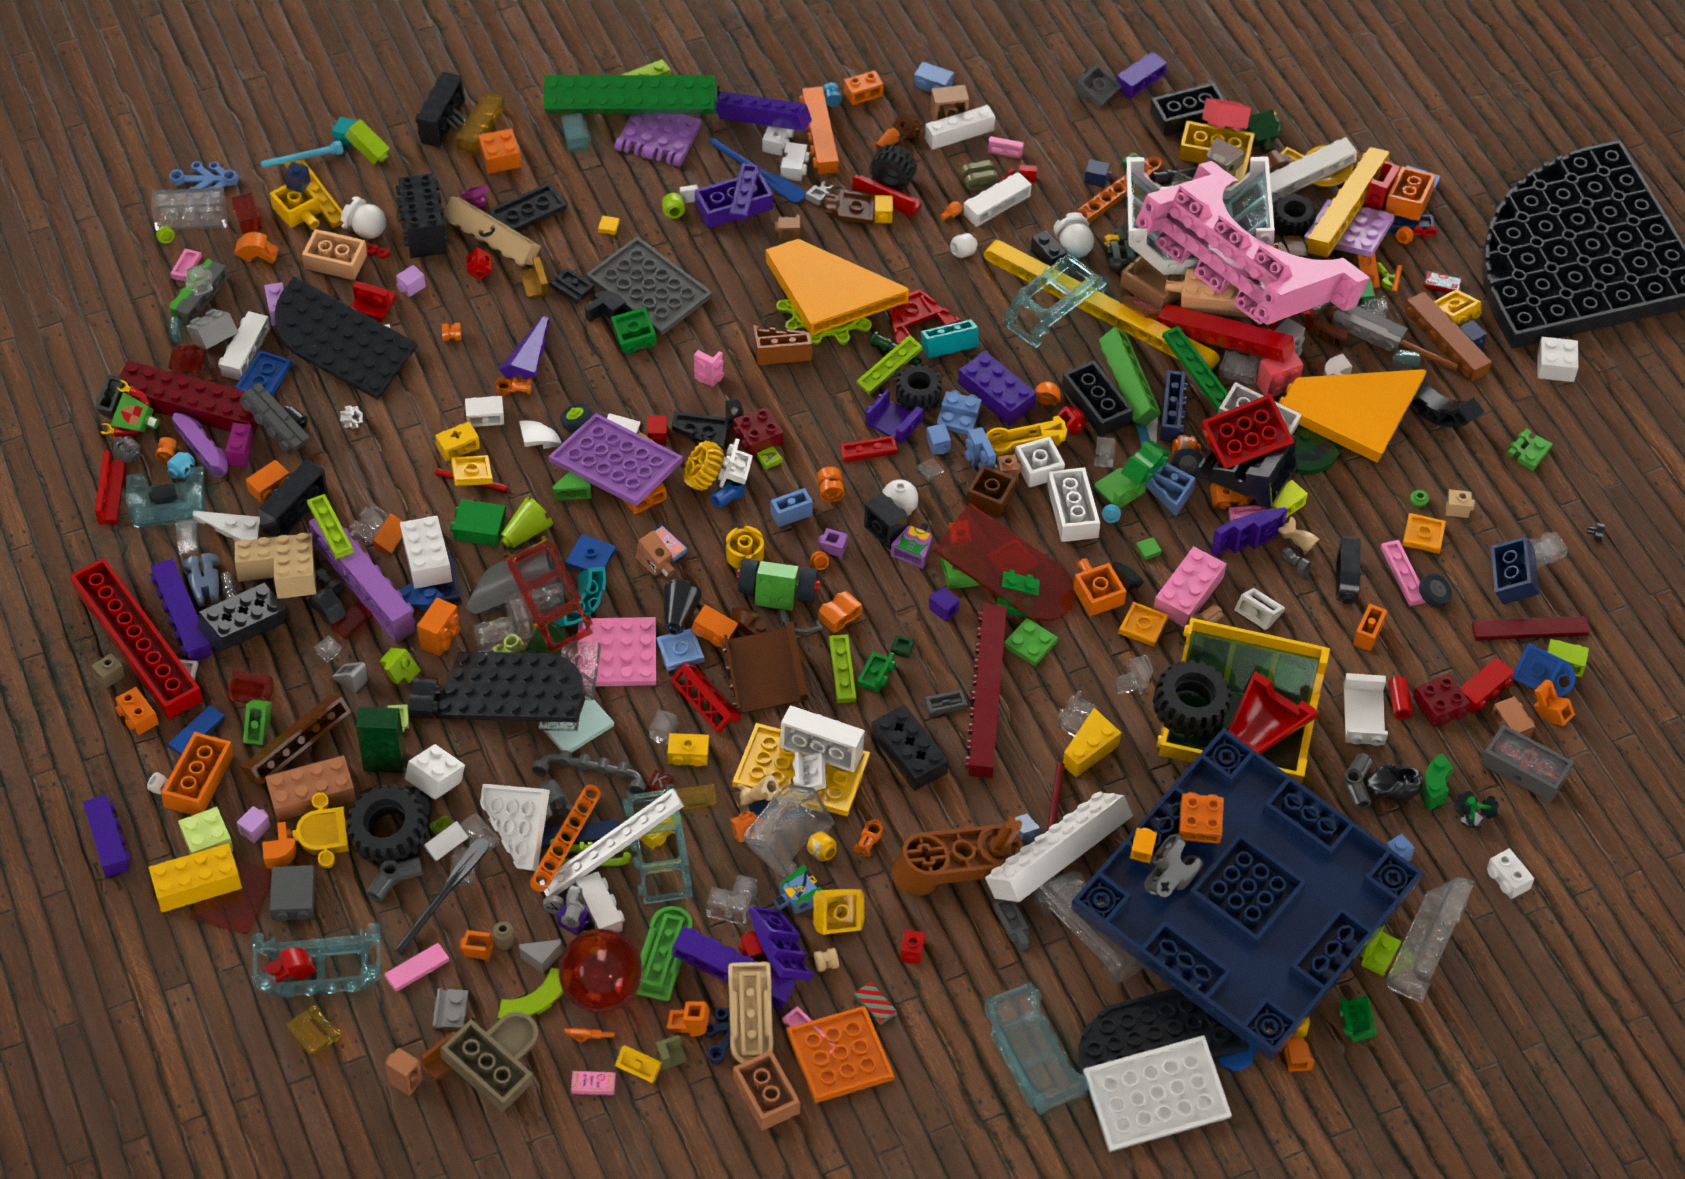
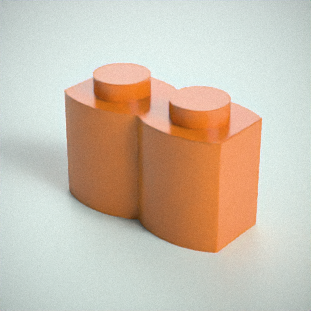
M847 591L838 593L832 601L820 606L818 620L833 633H836L862 613V604Z

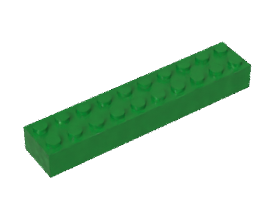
M544 75L543 109L547 114H716L718 81L715 75Z

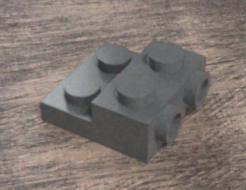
M1097 63L1093 67L1090 65L1084 71L1085 75L1083 77L1079 75L1074 80L1075 85L1073 89L1084 100L1088 97L1100 108L1122 86Z

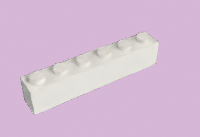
M1345 137L1341 140H1336L1333 144L1320 148L1312 154L1304 156L1300 160L1291 162L1281 169L1275 170L1270 174L1272 203L1279 200L1281 196L1285 197L1287 194L1302 189L1355 163L1357 160L1356 149ZM1263 181L1256 186V193L1260 198L1265 196Z

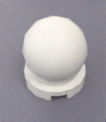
M357 196L353 197V202L350 205L346 204L342 211L340 221L343 222V225L341 227L350 232L354 231L365 239H373L381 235L386 227L384 212L376 205L366 204L365 200Z
M1068 213L1066 218L1056 221L1053 229L1054 233L1069 257L1080 258L1086 256L1094 246V235L1089 228V223L1082 213Z

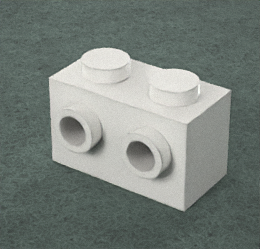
M768 126L762 139V152L782 156L786 143L789 142L790 138H793L794 130Z
M1510 848L1490 858L1487 866L1490 877L1497 881L1501 890L1510 899L1531 889L1535 879Z

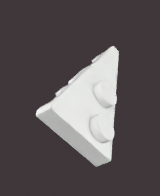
M193 511V518L203 525L207 523L213 526L215 531L233 538L234 541L258 539L260 517Z

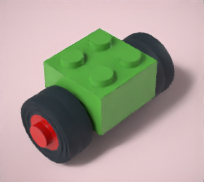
M745 558L742 560L741 567L737 571L738 592L755 594L756 606L793 611L796 593L798 601L813 603L820 585L818 569L802 567L798 580L799 566L761 561L759 564L758 560Z

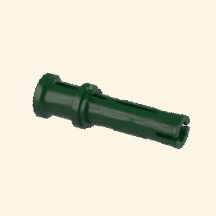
M879 331L872 335L869 345L882 349V352L888 354L897 346L893 339L880 335ZM916 355L908 363L917 366V364H921L922 358Z

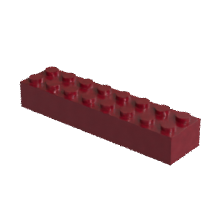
M127 361L119 377L127 380L128 386H133L145 394L150 401V407L154 409L153 412L172 417L174 413L185 414L193 417L202 425L231 432L233 423L252 424L253 434H255L259 426L254 420L252 413L246 411L241 405L240 399L246 391L132 361Z

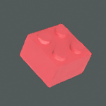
M1206 98L1202 119L1208 121L1210 125H1215L1214 127L1225 129L1226 126L1232 130L1240 131L1241 128L1247 129L1251 108L1234 101Z
M1295 351L1285 363L1267 358L1262 359L1256 384L1264 396L1269 394L1272 397L1279 396L1285 393L1289 383L1293 384L1296 378L1301 377L1304 364Z

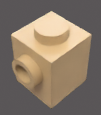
M1449 489L1446 498V516L1468 518L1470 511L1474 510L1475 500H1472V492Z

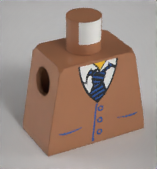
M654 530L638 540L636 559L654 576L663 573L668 578L675 573L676 570L671 565L672 553Z

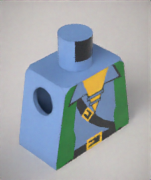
M802 865L779 884L781 896L773 901L778 910L789 906L793 913L798 914L812 909L813 895L816 891L823 889L807 867Z

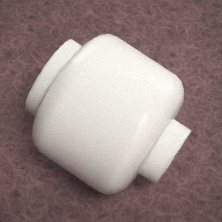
M969 233L957 235L950 244L951 252L958 258L971 256L976 252L977 240Z

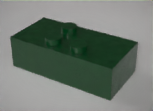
M358 707L356 731L363 770L369 772L404 773L406 748L399 708Z

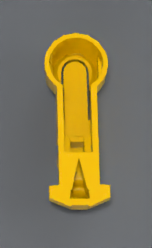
M1054 416L1053 421L1015 429L994 428L987 432L986 436L996 454L995 460L997 461L998 456L1015 455L1016 446L1046 437H1051L1055 446H1059L1062 441H1066L1067 428L1065 421L1059 416ZM1036 430V433L1030 434V431Z

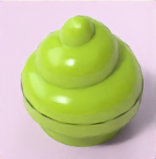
M162 226L158 229L156 237L161 243H170L174 239V231L169 226Z

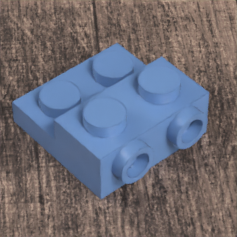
M956 390L946 391L936 425L945 424L948 431L967 435L969 430L975 428L981 410L982 399H979L974 394L965 396Z
M983 428L969 430L967 432L968 439H966V460L970 461L973 468L979 466V470L982 465L995 469L996 454Z

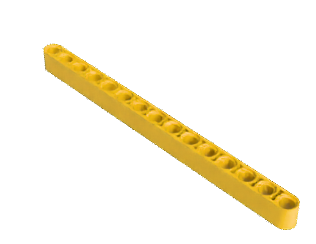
M1000 240L993 241L985 250L984 257L990 263L1178 359L1162 337L1163 332L1171 328ZM1188 338L1209 368L1213 370L1220 361L1219 354Z

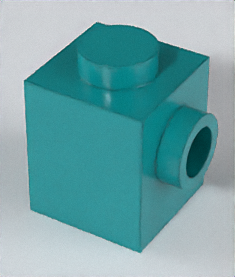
M340 117L336 125L332 127L331 134L334 141L340 140L342 145L351 147L352 143L345 137L348 128L356 123V120Z

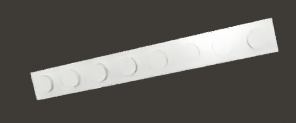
M673 788L562 865L550 885L544 891L546 896H557L576 882L575 880L593 871L684 807L676 791ZM544 880L539 882L540 885H545Z

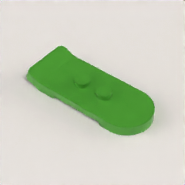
M668 906L658 910L652 917L650 928L632 977L631 993L665 1002L671 1000L682 960L671 955L672 947L684 926L692 928L691 916L684 909Z

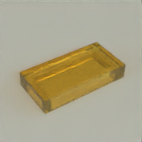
M714 784L674 789L684 805L681 809L717 804Z

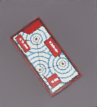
M1427 271L1423 288L1446 293L1456 289L1460 291L1462 278Z

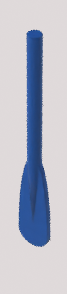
M715 138L710 140L711 145L737 162L753 164ZM759 167V171L766 183L781 196L792 203H800L804 200L805 192L803 189Z

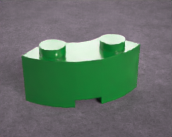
M1145 441L1141 449L1128 459L1121 474L1138 485L1149 483L1160 467H1164L1168 463V456L1171 452L1154 441Z
M1443 753L1436 756L1430 762L1423 780L1421 795L1428 811L1444 804L1449 792L1446 783L1450 781L1454 767Z

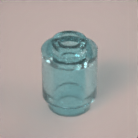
M1398 349L1397 353L1394 352L1393 363H1395L1396 367L1414 369L1420 365L1421 355L1416 353V351Z

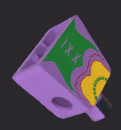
M924 523L920 524L919 528L907 526L892 543L891 556L924 569L932 547L933 535L929 533L930 527Z

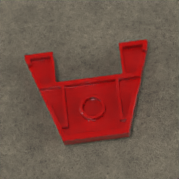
M920 289L909 293L907 303L889 309L897 345L910 335L907 328L937 317L943 326L960 322L957 316H952L945 307L941 308L933 298Z

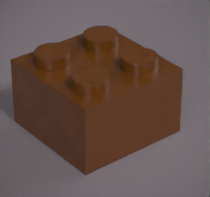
M982 465L967 490L966 505L1001 518L1016 492L1017 478Z

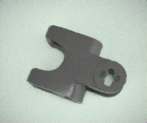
M1179 834L1170 835L1152 857V862L1156 867L1145 880V889L1149 894L1167 897L1174 888L1177 890L1184 889L1203 866V861L1196 855H1188L1184 860H1181V852L1185 846V841Z

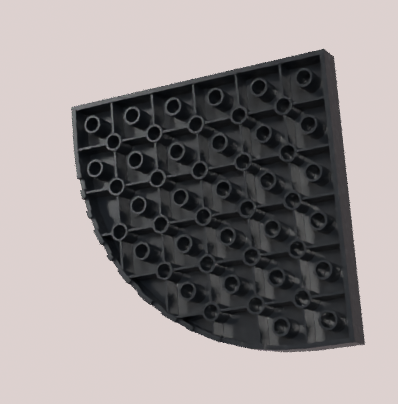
M1621 140L1569 152L1564 157L1558 156L1554 161L1544 163L1539 169H1533L1522 181L1519 180L1517 185L1506 194L1502 203L1497 207L1490 223L1483 250L1482 277L1489 307L1511 349L1538 343L1541 337L1560 338L1685 309V245ZM1517 290H1519L1522 299L1521 301L1519 300V303L1516 304L1515 298L1517 295Z

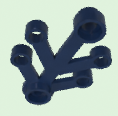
M718 1008L715 1011V1018L718 1022L723 1023H708L707 1030L713 1029L714 1031L711 1033L706 1031L704 1033L707 1038H713L716 1033L728 1031L719 1045H713L708 1049V1060L713 1064H719L724 1060L725 1051L730 1045V1021L725 1022L729 1016V1008ZM719 1013H724L725 1016L720 1017V1016H718V1014H719ZM714 1055L720 1056L719 1058H713Z

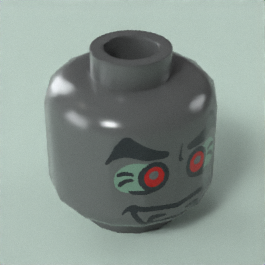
M118 437L114 441L113 454L119 460L132 464L141 456V446L132 437Z

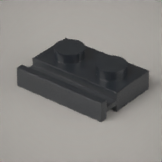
M568 267L556 276L554 281L550 282L551 288L576 304L594 290L593 283Z

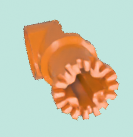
M502 377L495 382L496 392L499 395L506 396L516 391L531 394V378L524 380L517 379V377L510 379ZM502 384H506V385H508L509 387L503 389V388H500L499 386L502 385Z
M874 819L866 823L861 833V839L854 847V851L858 855L870 857V850L873 844L877 843L883 834V824L879 820L876 821ZM875 826L879 828L880 831L877 834H874L868 831V829L870 827Z

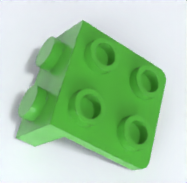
M1118 468L1097 481L1094 485V488L1110 504H1114L1119 508L1144 494L1147 483L1138 485L1121 474L1123 468Z

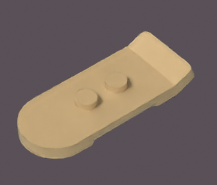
M767 962L730 963L728 966L730 1048L734 1059L739 1064L773 1050L770 964Z

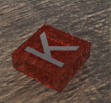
M654 770L647 784V789L665 794L668 792L673 781V775Z

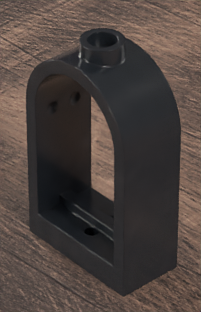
M1341 537L1336 557V600L1342 601L1344 604H1352L1357 602L1360 587V538Z

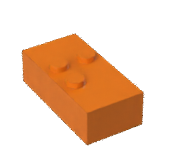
M194 732L161 792L164 807L190 815L204 812L234 757L232 742Z

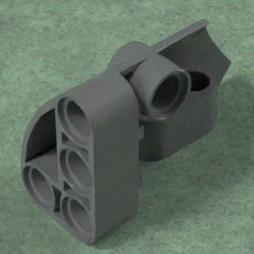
M543 543L526 551L517 550L511 557L489 567L475 587L466 609L475 615L483 612L493 615L518 605L520 599L535 593H539L543 598H548L563 592L548 544Z

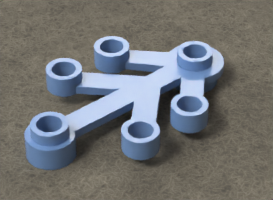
M216 161L209 163L210 172L202 166L201 162H193L191 164L192 171L201 175H184L181 170H173L169 174L170 181L175 186H180L183 182H200L188 189V196L191 199H196L199 196V192L213 182L218 183L205 190L206 197L209 199L215 198L217 196L216 192L225 186L236 185L239 181V176L235 171H225Z

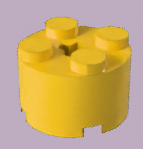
M744 526L742 529L735 528L730 531L726 538L727 562L736 569H740L742 560L745 558L758 560L760 564L764 559V540L761 532L750 526Z

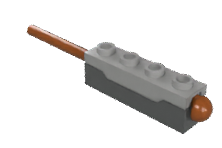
M1331 306L1327 311L1329 318L1332 319L1331 325L1348 329V333L1395 354L1400 348H1405L1454 371L1458 369V364L1405 341L1408 328L1356 306L1342 311L1337 306Z

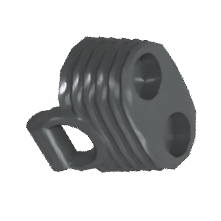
M555 779L546 781L537 787L538 789L550 790L545 821L552 816L553 809L561 817H564L572 809V804ZM558 799L565 803L561 808L557 805Z

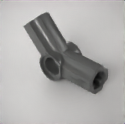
M1364 753L1357 754L1350 768L1346 770L1342 787L1348 792L1354 809L1358 810L1365 809L1371 805V799L1363 779L1369 771L1373 760Z
M419 857L400 862L393 860L383 862L379 874L366 890V895L375 902H382L392 886L397 885L400 880L423 875Z

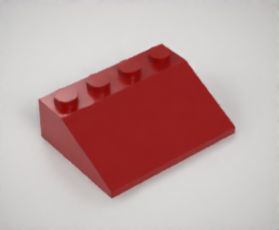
M1271 394L1205 419L1201 425L1202 433L1209 447L1225 469L1233 468L1235 465L1246 463L1294 443Z

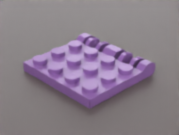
M632 114L620 137L617 138L614 149L622 151L624 148V152L629 153L631 147L635 146L634 155L639 156L641 152V157L652 160L656 156V160L659 162L664 154L668 155L666 158L667 164H671L673 161L674 166L680 167L702 125V119L683 114Z

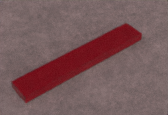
M1586 616L1472 622L1475 640L1589 636L1590 634Z

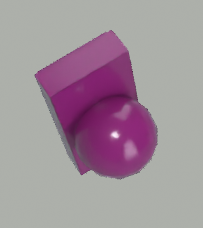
M487 185L475 186L461 193L460 196L464 200L470 199V204L481 209L487 203V197L484 193L489 191Z

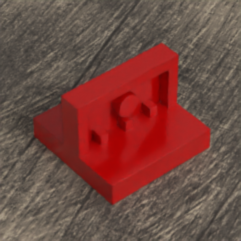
M355 281L353 284L354 299L350 307L382 323L397 295L396 292Z

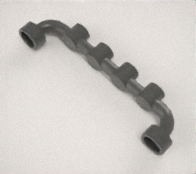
M562 750L560 755H545L540 760H536L532 767V772L541 777L547 775L549 762H556L562 767H567L568 765L576 766L582 771L588 769L596 770L602 775L611 773L622 779L631 777L635 780L631 781L629 792L635 796L643 795L646 788L641 774L629 769L630 765L626 762H619L618 766L610 765L611 762L607 758H600L598 763L592 762L591 757L587 754H581L579 759L572 758L571 752L567 750Z

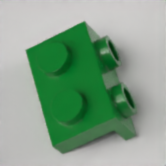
M872 652L857 680V685L879 693L881 687H885L888 682L889 672H893L895 669V654L891 652L886 657Z
M1366 995L1349 1001L1341 997V1005L1338 1008L1341 1017L1345 1020V1024L1342 1025L1345 1035L1349 1036L1353 1042L1378 1036L1369 997Z

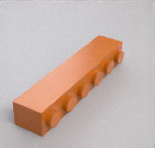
M823 87L803 88L802 96H799V102L807 104L812 118V122L805 130L809 131L807 133L808 143H811L810 155H814V158H812L813 168L817 169L818 175L838 173L839 160Z

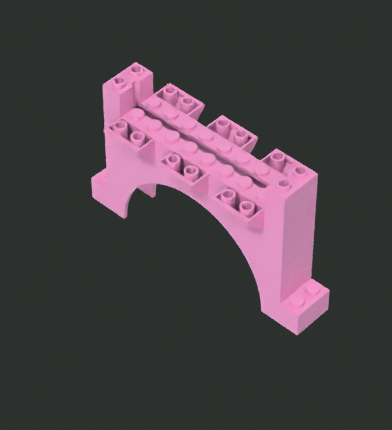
M1213 161L1199 164L1193 180L1146 195L1135 225L1139 228H1147V234L1160 230L1155 245L1178 263L1182 264L1191 254L1199 258L1200 260L1194 275L1219 294L1223 293L1231 283L1240 289L1233 305L1258 324L1264 322L1268 325L1327 302H1332L1342 311L1357 306L1370 278L1344 258L1314 260L1295 256L1273 248L1246 232L1229 215L1223 203L1224 190L1236 183L1237 179Z

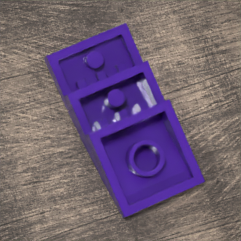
M1282 507L1256 512L1230 521L1215 529L1211 553L1217 557L1228 549L1237 553L1248 545L1253 549L1258 548L1281 534L1278 529L1285 524L1288 509Z
M750 906L748 910L759 943L778 975L785 978L810 981L814 974L804 963L807 954L797 943L801 936L780 910Z

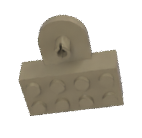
M521 1012L506 1014L487 1032L470 1019L441 1047V1058L503 1113L532 1084L533 1073L519 1061L535 1046L538 1038V1028L535 1021L529 1015Z

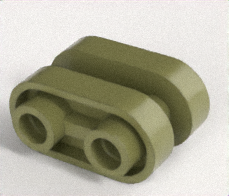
M990 160L968 163L961 168V174L968 190L990 188L999 183V175L994 163Z

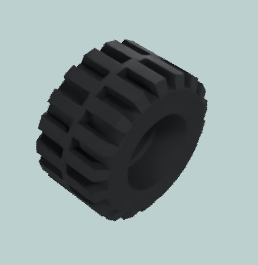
M887 144L878 149L869 166V172L876 182L897 191L904 190L905 187H908L917 170L916 159L913 158V155L908 150L901 148V146Z
M1287 194L1285 197H1279V200H1276L1273 205L1274 233L1280 235L1281 238L1283 236H1301L1304 239V236L1316 219L1317 213L1314 203L1310 202L1308 198H1303L1302 195Z
M917 364V366L910 365V368L905 367L903 372H899L896 379L895 394L899 406L905 407L908 411H913L918 406L923 409L924 413V411L930 412L931 408L935 409L937 404L940 403L942 379L938 372L935 373V369H930L927 365L921 366V364Z

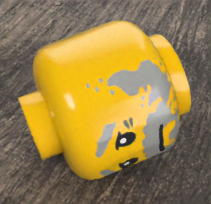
M817 832L809 837L807 851L821 862L827 861L835 856L837 843L825 832Z

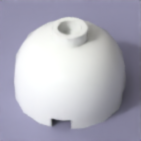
M893 480L882 491L899 508L904 509L907 516L911 515L912 511L918 507L917 490L906 480Z

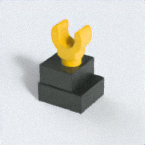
M1128 222L1121 224L1120 228L1115 229V235H1106L1104 237L1106 239L1104 244L1109 245L1110 241H1118L1119 246H1123V241L1128 240Z

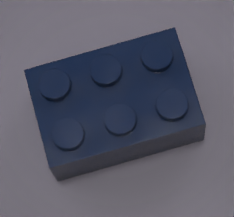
M1525 536L1490 546L1494 590L1502 604L1539 595L1535 548L1528 537Z

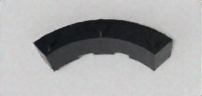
M1424 380L1410 403L1419 410L1417 413L1434 424L1447 428L1465 426L1485 412L1481 404L1474 397L1466 401L1446 398L1432 389Z

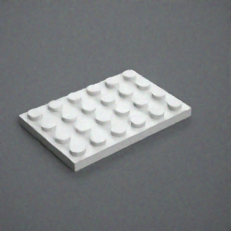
M1204 1035L1083 1069L1109 1152L1225 1120L1232 1116Z

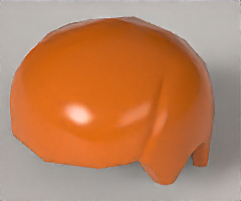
M1049 381L1042 382L1034 389L1037 393L1036 400L1040 404L1056 406L1061 401V391L1055 383Z

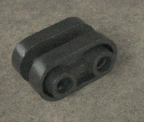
M1128 240L1123 241V246H1119L1118 241H1110L1109 245H1106L1107 256H1110L1109 268L1113 269V272H1121L1122 266L1127 267L1129 264L1134 263V250L1128 245ZM1120 253L1124 254V259H1121Z

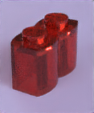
M194 344L174 346L168 369L181 375L184 373L195 374V372L201 371L206 349Z

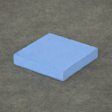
M691 628L683 630L682 633L677 635L667 634L656 637L667 672L679 669L683 663L694 665L705 662L696 634L691 631Z

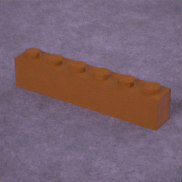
M1425 292L1407 300L1404 311L1406 315L1417 324L1419 329H1422L1451 362L1459 365L1458 368L1465 377L1473 382L1489 373L1492 361Z

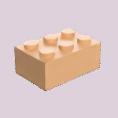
M317 229L314 230L302 253L304 269L351 280L356 279L367 257L365 240Z

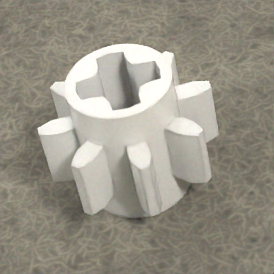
M345 406L346 411H340V421L345 424V428H358L357 423L363 422V412L358 410V406Z

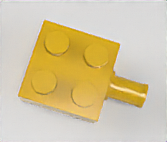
M286 185L270 192L272 208L290 228L304 221L310 229H316L319 226V220L314 217L321 213L319 198L308 186L303 193L287 189Z

